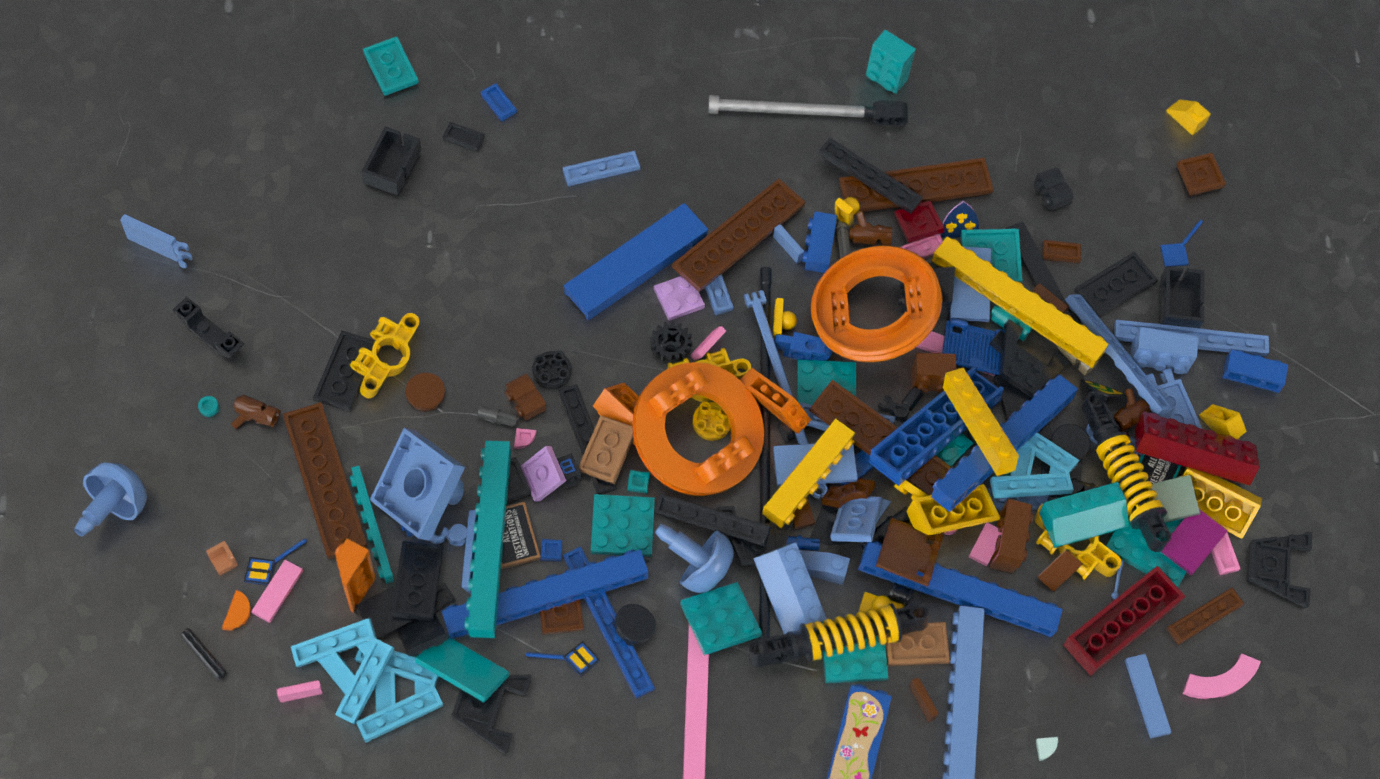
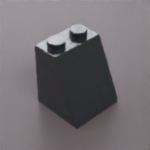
M955 267L933 268L942 292V309L939 316L942 319L947 318L952 304ZM900 281L899 288L903 289L902 294H899L898 305L901 306L900 313H905V311L907 312L905 285Z

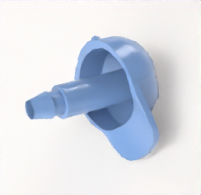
M101 463L92 468L84 476L83 486L93 501L82 512L83 517L79 519L74 531L77 535L83 537L93 530L94 526H99L110 512L121 519L134 520L141 513L147 501L146 489L137 474L119 463Z
M660 524L655 531V534L669 545L668 548L690 563L679 582L686 589L697 593L708 592L728 572L734 556L733 546L719 531L713 532L703 546L693 541L681 531L677 533L673 528L664 524Z

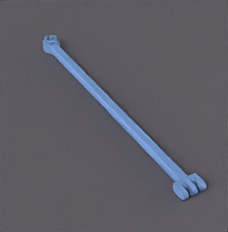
M759 290L760 298H758L756 292H751L752 300H750L748 293L744 294L747 308L753 307L779 387L792 396L762 304H766L765 294L763 290ZM804 429L799 434L795 432L798 445L809 444ZM818 484V489L822 493L817 494L815 492L812 496L817 499L823 498L827 492L826 484Z

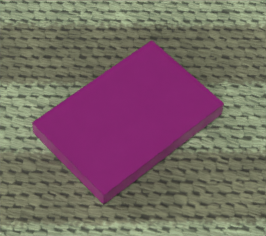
M1200 509V515L1187 517L1171 534V540L1161 551V553L1191 576L1227 533L1224 527Z

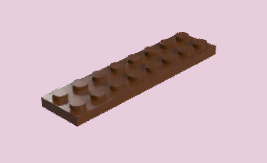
M985 158L884 172L923 197L921 203L991 194L994 190ZM853 176L839 179L843 200L847 197L857 199L860 205L859 211L899 207Z
M778 178L672 264V268L700 292L774 232L776 226L782 225L801 210L806 202Z
M831 380L809 409L811 413L829 426L837 419L855 432L852 439L855 441L854 444L868 455H871V449L898 428L834 380ZM935 455L906 480L929 496L933 493L934 489L932 487L938 479L945 478L946 473L952 467Z
M322 402L283 413L327 558L336 557V549L341 543L344 544L346 539L364 548L368 547Z

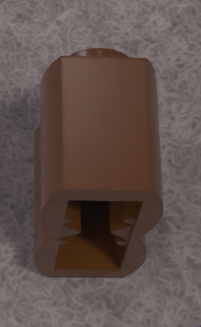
M527 374L506 384V391H504L506 398L509 402L513 401L516 405L514 409L517 415L523 417L525 421L546 410V403Z

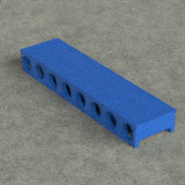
M683 203L563 285L564 294L570 297L589 321L683 256L691 247L707 236L708 228Z
M973 366L967 371V374L989 409H992L1001 401L1004 388L1001 386L998 388L978 374L976 372L977 368ZM943 391L871 449L868 463L899 486L968 428L946 392Z

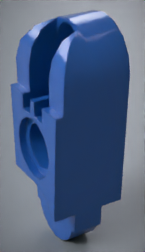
M794 332L793 337L776 335L774 338L776 348L784 351V357L791 359L827 361L832 354V350L823 343L820 337Z

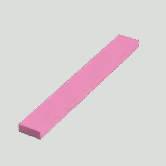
M690 625L688 633L683 779H705L709 654L703 655Z

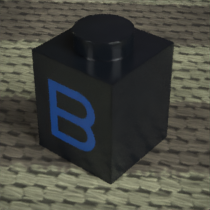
M570 453L557 458L566 482L561 485L562 488L576 486L581 481V472L573 454Z

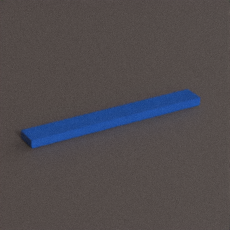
M581 546L563 554V559L568 569L583 568L589 563ZM602 592L584 598L635 698L655 690L634 647L628 646L616 633L613 626L616 612L606 593Z

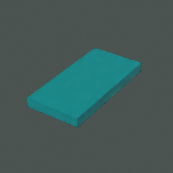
M450 637L439 646L425 649L416 657L415 662L482 702H485L509 677V671Z

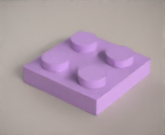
M682 276L654 286V291L669 321L704 309L705 307L699 292Z
M545 446L520 466L534 501L540 502L566 482L551 446Z

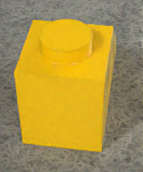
M1179 99L1166 110L1191 135H1194L1204 127L1210 116V113L1196 101Z
M1212 404L1199 414L1200 419L1215 433L1239 439L1240 436L1247 432L1239 412Z

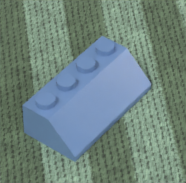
M796 542L786 544L753 558L783 634H787L789 631H799L801 623L822 622L827 619Z

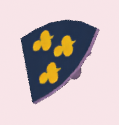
M965 201L956 205L944 219V233H941L940 236L941 238H946L947 236L949 238L961 237V230H979V221L972 207Z

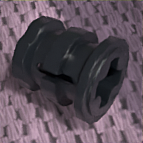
M894 583L888 598L896 600L895 602L898 604L903 603V606L907 607L914 590L908 591L906 587H899L897 583Z

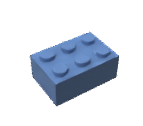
M1140 327L1131 343L1130 356L1140 368L1149 367L1157 371L1170 368L1176 374H1187L1197 358L1198 336Z

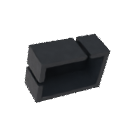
M385 126L361 171L363 183L398 196L405 183V179L408 178L421 152L420 138L404 133L403 146L401 132Z
M1166 266L1161 275L1160 324L1200 329L1204 323V270L1187 268L1182 279L1179 280L1183 273V268Z

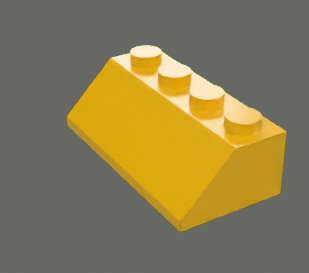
M1186 467L1181 477L1191 476L1198 508L1224 527L1227 532L1242 539L1261 506L1262 498L1219 476Z
M984 484L979 485L951 512L931 497L932 495L913 499L906 511L914 529L927 535L1000 520V516Z

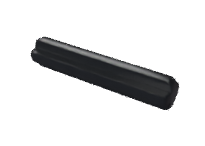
M189 628L180 634L182 639L217 680L226 675L223 667Z

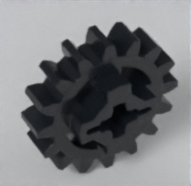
M674 321L671 322V325L664 322V327L658 325L657 331L653 330L652 337H650L651 350H655L654 356L661 355V361L667 358L668 363L672 359L679 362V357L685 359L686 353L690 354V347H692L693 343L691 341L692 334H687L688 328L682 329V323L675 326Z

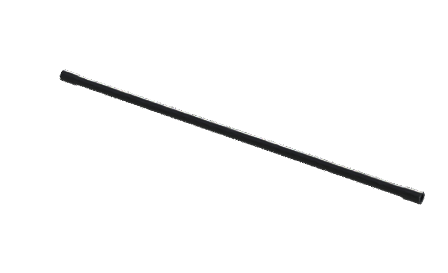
M770 267L760 268V285L766 297V304H762L769 327H771L772 269ZM761 333V374L770 380V357ZM760 404L764 425V441L760 454V523L769 524L770 520L762 514V511L770 500V411ZM761 577L759 587V627L762 634L761 637H758V640L770 638V599Z

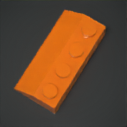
M346 539L344 544L341 543L338 546L335 554L349 608L354 613L357 609L356 605L361 603L376 577L369 550Z

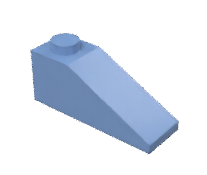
M799 550L809 576L840 585L843 584L850 558L827 552Z

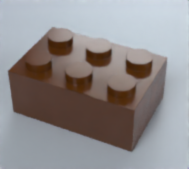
M1008 499L999 511L1000 520H997L996 527L1002 535L997 537L995 551L990 559L989 568L1013 574L1017 568H1020L1022 561L1025 562L1028 553L1025 545L1029 542L1031 535L1028 527L1032 523L1034 513L1031 512L1032 504Z

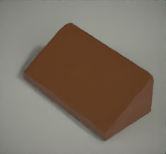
M1066 549L1038 578L1054 592L1083 563L1070 549Z

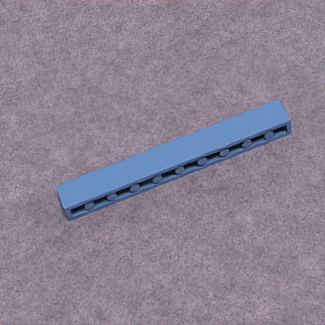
M959 606L957 612L953 613L952 624L956 625L955 632H952L951 644H954V651H951L950 664H953V671L949 673V684H952V690L948 692L947 703L951 704L950 711H947L946 724H949V732L946 731L945 744H948V752L944 753L943 764L947 765L946 773H943L942 779H975L984 623L983 608Z

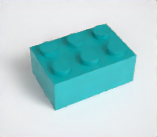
M884 30L872 45L866 75L872 81L881 84L886 90L896 94L909 78L916 49L887 30Z

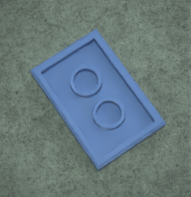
M882 497L854 499L838 509L831 540L872 542L882 506Z

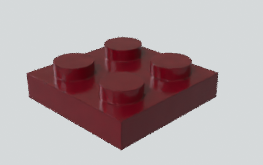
M931 201L920 203L912 214L904 209L895 211V217L908 243L944 233V226Z

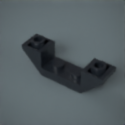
M187 296L173 309V312L189 331L218 355L231 358L244 345L230 331L226 334L206 318L201 308Z

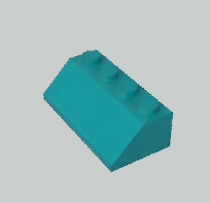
M1118 482L1044 502L1039 512L1054 548L1128 528L1129 526L1126 498Z

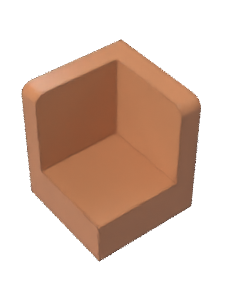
M225 541L206 551L219 576L238 566L234 555Z

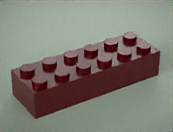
M1144 411L1134 430L1136 452L1249 486L1260 468L1257 447L1249 441H1241L1229 435L1224 436L1212 430H1204L1192 424H1184L1172 418L1167 419L1155 413Z
M1156 566L1070 635L1063 646L1087 673L1092 676L1176 608L1186 596Z

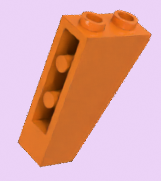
M751 368L740 379L752 393L755 400L797 434L811 421L810 417L793 396L755 369Z

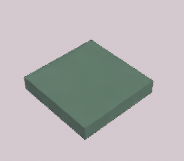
M1190 475L1152 484L1153 487L1151 489L1157 493V497L1154 500H1160L1163 507L1167 510V515L1163 518L1164 522L1200 515Z

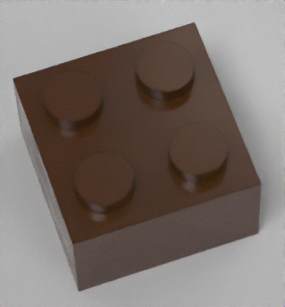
M916 353L911 368V386L921 390L922 393L928 391L943 392L945 373L956 370V354Z

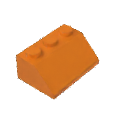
M620 383L605 388L593 407L601 416L632 426L634 409L640 396L625 383Z

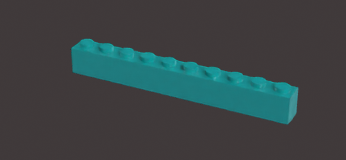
M486 441L485 448L481 449V460H484V463L479 468V478H482V484H478L477 489L480 503H476V515L479 516L478 521L474 522V534H477V537L472 542V553H475V558L471 559L470 571L473 572V578H469L468 589L471 591V598H467V610L470 611L469 617L465 618V630H468L470 637L495 638L511 461L510 441Z

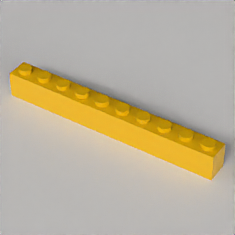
M947 236L934 252L932 262L941 268L955 267L954 276L1090 368L1095 366L1106 351L1108 343L1104 338L1096 336L1086 326L1078 324L1071 316L1063 314L1053 304L1045 302L1038 294L1030 292L1020 282H1015L1005 272L997 270L990 262L982 260L972 250H967L961 246L957 240Z

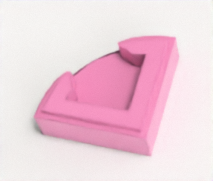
M516 428L514 449H522L530 445L536 437V430Z

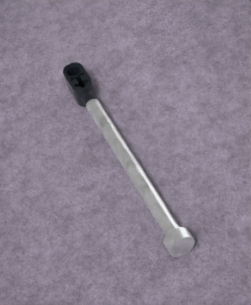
M709 95V114H718V110L866 117L873 118V122L877 125L903 126L908 123V104L903 101L879 100L873 103V107L727 100L719 99V95Z

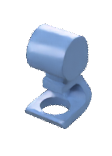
M455 524L450 530L444 527L439 535H435V529L430 539L435 545L443 543L447 538L451 545L463 546L466 544L467 528L462 524Z

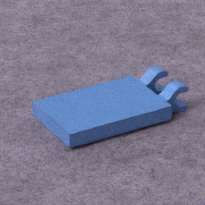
M126 214L120 219L127 239L178 262L182 268H187V264L183 262V259H193L189 252L181 251L182 249L189 251V246L186 243L176 241L175 237Z
M1170 368L1163 370V373L1160 374V378L1165 384L1157 386L1153 374L1146 375L1173 408L1168 414L1159 415L1160 417L1172 418L1178 422L1192 424L1202 429L1181 379L1175 380Z

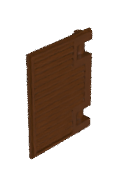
M891 518L876 567L928 587L943 540V534L927 535L914 529L912 525ZM927 539L933 541V544L926 543ZM920 571L924 573L923 577L917 575V572Z

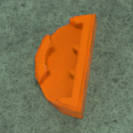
M236 590L222 626L223 630L232 631L242 624H246L249 619L251 606L244 593Z

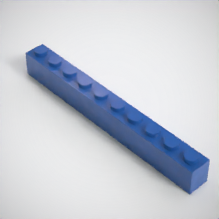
M1058 375L1054 380L1050 379L1043 390L1039 389L1034 394L1031 401H1025L1018 412L1014 411L1006 423L1002 422L1000 424L1016 452L1073 401L1078 388L1061 375ZM978 444L973 448L968 457L965 455L959 461L956 468H950L945 475L946 477L938 479L932 487L934 490L931 497L949 512L994 472Z
M868 542L864 547L858 570L960 606L983 608L986 615L1052 637L1057 632L1063 609L1058 608L1054 603L1038 601L1034 596L1018 594L1014 589H1004L996 583L981 581L976 576L961 574L956 569H946L936 562L932 578L927 587L876 567L882 547L881 543ZM918 571L917 575L923 577L924 573Z
M629 550L624 555L618 557L609 556L599 563L590 562L583 568H570L560 575L551 574L545 577L544 580H531L524 586L507 588L505 592L499 593L496 626L539 613L542 610H549L555 606L558 607L578 599L581 600L588 596L591 597L648 579V570L641 550ZM467 601L466 604L459 606L450 605L446 607V610L442 611L451 639L469 634L468 630H465V618L469 617L470 611L467 610Z

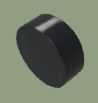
M783 422L778 424L782 438L786 442L794 438L793 430Z

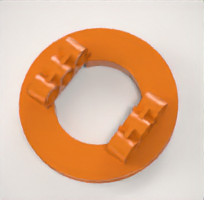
M896 246L867 247L842 257L822 275L814 289L811 300L812 320L823 343L836 354L860 362L890 360L911 351L931 333L942 309L941 287L933 268L918 254ZM877 276L892 277L904 283L907 312L905 311L896 322L873 330L861 329L851 324L848 292L855 285L865 279Z
M697 362L683 363L670 367L657 375L645 387L634 409L632 422L633 437L641 460L660 482L678 492L695 496H706L726 491L742 481L752 471L760 457L764 441V425L760 408L754 396L745 385L733 374L720 367ZM695 394L707 397L717 403L727 415L731 426L730 444L702 463L691 462L680 456L672 448L665 431L666 414Z

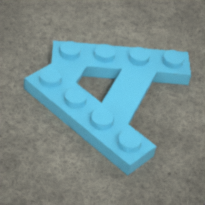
M1036 433L1017 451L1019 457L1016 470L1012 471L1010 476L991 477L990 480L994 498L1072 494L1074 489L1070 473L1078 465L1079 460L1039 433ZM1034 456L1050 465L1049 474L1030 475Z
M370 618L291 646L296 667L319 661L345 693L335 715L356 725L394 647L376 638ZM357 646L365 657L355 675L338 653Z
M358 650L355 661L358 663H362L365 657L360 650ZM393 650L376 684V713L356 722L365 743L442 707L443 703L435 688L439 676L415 663V657ZM395 675L415 681V695L396 703Z

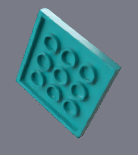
M1128 516V528L1114 531L1106 547L1117 554L1121 560L1145 574H1148L1158 566L1178 587L1186 571L1163 553L1151 551L1141 530L1131 528L1130 516ZM1185 518L1165 522L1171 534Z

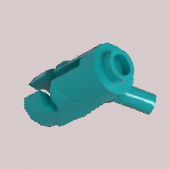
M995 305L990 313L992 316L991 320L1004 328L1005 322L1009 319L1023 328L1019 337L1021 341H1024L1032 330L1031 327Z

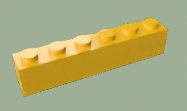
M960 368L945 373L943 389L996 475L1000 476L1015 471L1019 455L965 369Z
M835 419L764 506L762 514L780 528L785 523L789 525L795 517L793 513L796 509L801 510L806 504L807 499L805 498L808 494L813 495L818 489L819 485L817 483L820 479L825 480L831 472L829 468L833 464L837 465L843 457L841 453L844 450L848 451L855 441L852 439L855 432Z

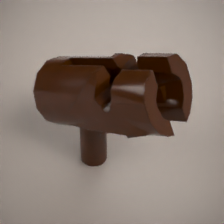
M857 211L856 216L859 224H854V228L850 227L849 239H853V243L876 245V241L880 239L881 246H891L892 227L879 224L872 226L866 222L863 211Z
M1133 388L1125 390L1128 401L1125 405L1126 408L1119 409L1113 415L1115 422L1120 426V432H1124L1136 425L1143 411L1151 413L1150 405L1142 399L1135 400Z
M243 394L234 401L233 407L235 412L240 415L231 425L237 429L245 420H255L257 424L274 427L278 422L281 410L271 405L267 406L264 402Z

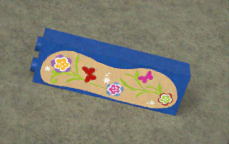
M861 684L850 686L826 779H872L892 696L887 695V692L882 690L872 691Z

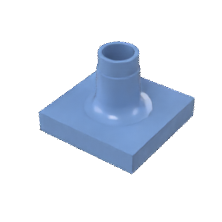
M404 428L370 501L418 539L430 540L447 504H457L463 497L464 485L460 477L465 467L416 430Z

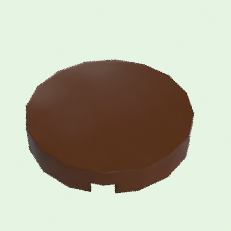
M432 373L417 374L406 385V398L408 403L419 411L434 410L445 398L444 383L438 376Z

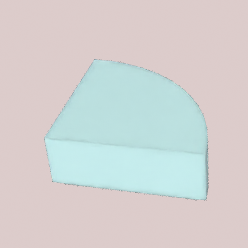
M1058 737L1036 739L1039 761L1047 759L1054 753L1057 748Z

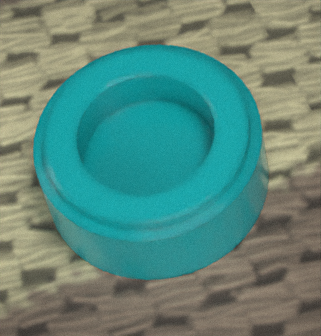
M205 396L198 402V409L203 416L211 417L218 412L219 404L215 397Z

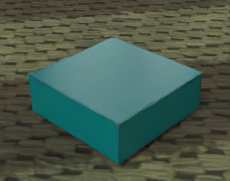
M630 470L627 491L647 494L650 473Z

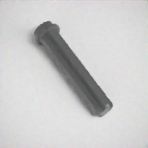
M845 222L837 223L835 227L840 259L850 254L849 226Z

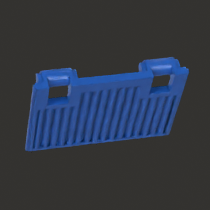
M951 318V320L946 322L942 354H956V365L970 369L974 366L977 368L976 370L999 375L1001 354L989 343L1002 329L991 331L970 326L964 320ZM953 326L961 327V334L952 332Z

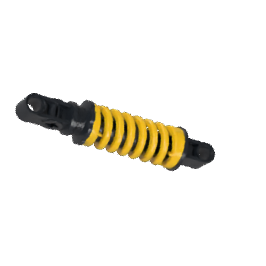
M1092 391L1087 395L1081 409L1090 429L1093 431L1094 439L1098 442L1094 447L1095 453L1103 461V467L1108 471L1107 475L1112 480L1111 483L1118 482L1126 498L1131 528L1141 530L1151 551L1161 552L1171 540V533L1163 520L1167 515V510L1163 507L1160 500H1154L1157 497V493L1151 490L1153 487L1152 483L1146 481L1148 474L1142 472L1144 469L1143 464L1137 463L1139 456L1133 454L1135 451L1134 446L1128 445L1131 443L1129 433L1120 432V426L1115 422L1103 395Z
M890 603L879 607L877 611L869 609L866 614L859 611L855 616L852 614H847L845 618L837 616L834 622L828 618L824 620L823 624L820 621L808 624L801 623L798 632L793 633L789 631L787 634L752 641L749 645V662L754 667H763L792 659L795 661L799 657H806L810 663L821 659V652H826L828 657H832L833 650L836 649L837 653L841 655L844 652L843 647H847L849 652H853L855 649L854 645L856 644L860 650H863L865 648L864 639L868 640L870 647H875V637L877 636L881 645H885L887 639L888 643H898L902 641L903 634L926 629L929 610L923 604L896 609Z

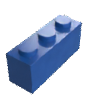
M815 211L814 217L809 218L808 229H811V234L806 236L805 245L808 246V251H804L802 262H806L805 270L825 273L829 268L837 215Z
M1231 349L1225 360L1222 378L1279 393L1285 385L1288 364L1282 363L1279 360H1269L1260 355H1251L1241 350Z

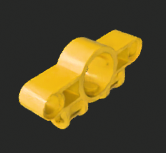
M407 313L402 317L399 324L385 317L379 318V324L375 330L370 332V336L376 340L372 351L360 348L359 355L355 361L350 363L353 370L365 376L360 387V392L364 397H375L388 376H396L405 369L410 357L408 344L415 335L420 323L417 315ZM409 322L414 327H408L405 323ZM384 345H391L396 350H400L403 357L398 365L389 366L387 363L379 360L376 352L378 353ZM366 384H372L374 389H368Z
M721 348L720 351L714 353L706 352L705 360L696 361L697 363H706L720 367L733 374L739 380L751 369V364L746 359L730 361L725 348ZM685 358L683 361L674 364L670 362L668 363V368L689 363V360ZM738 369H744L746 372L741 373ZM696 394L692 396L693 399L700 402L712 401L704 396Z
M1043 504L1039 506L1034 516V521L1044 532L1038 538L1036 544L1044 546L1050 551L1049 554L1051 555L1057 549L1060 554L1066 549H1070L1083 563L1076 570L1083 580L1094 569L1105 577H1111L1116 574L1121 566V559L1112 550L1098 541V536L1089 538L1090 544L1084 551L1074 550L1075 548L1069 545L1054 548L1039 514ZM1106 562L1112 563L1114 568L1108 567Z

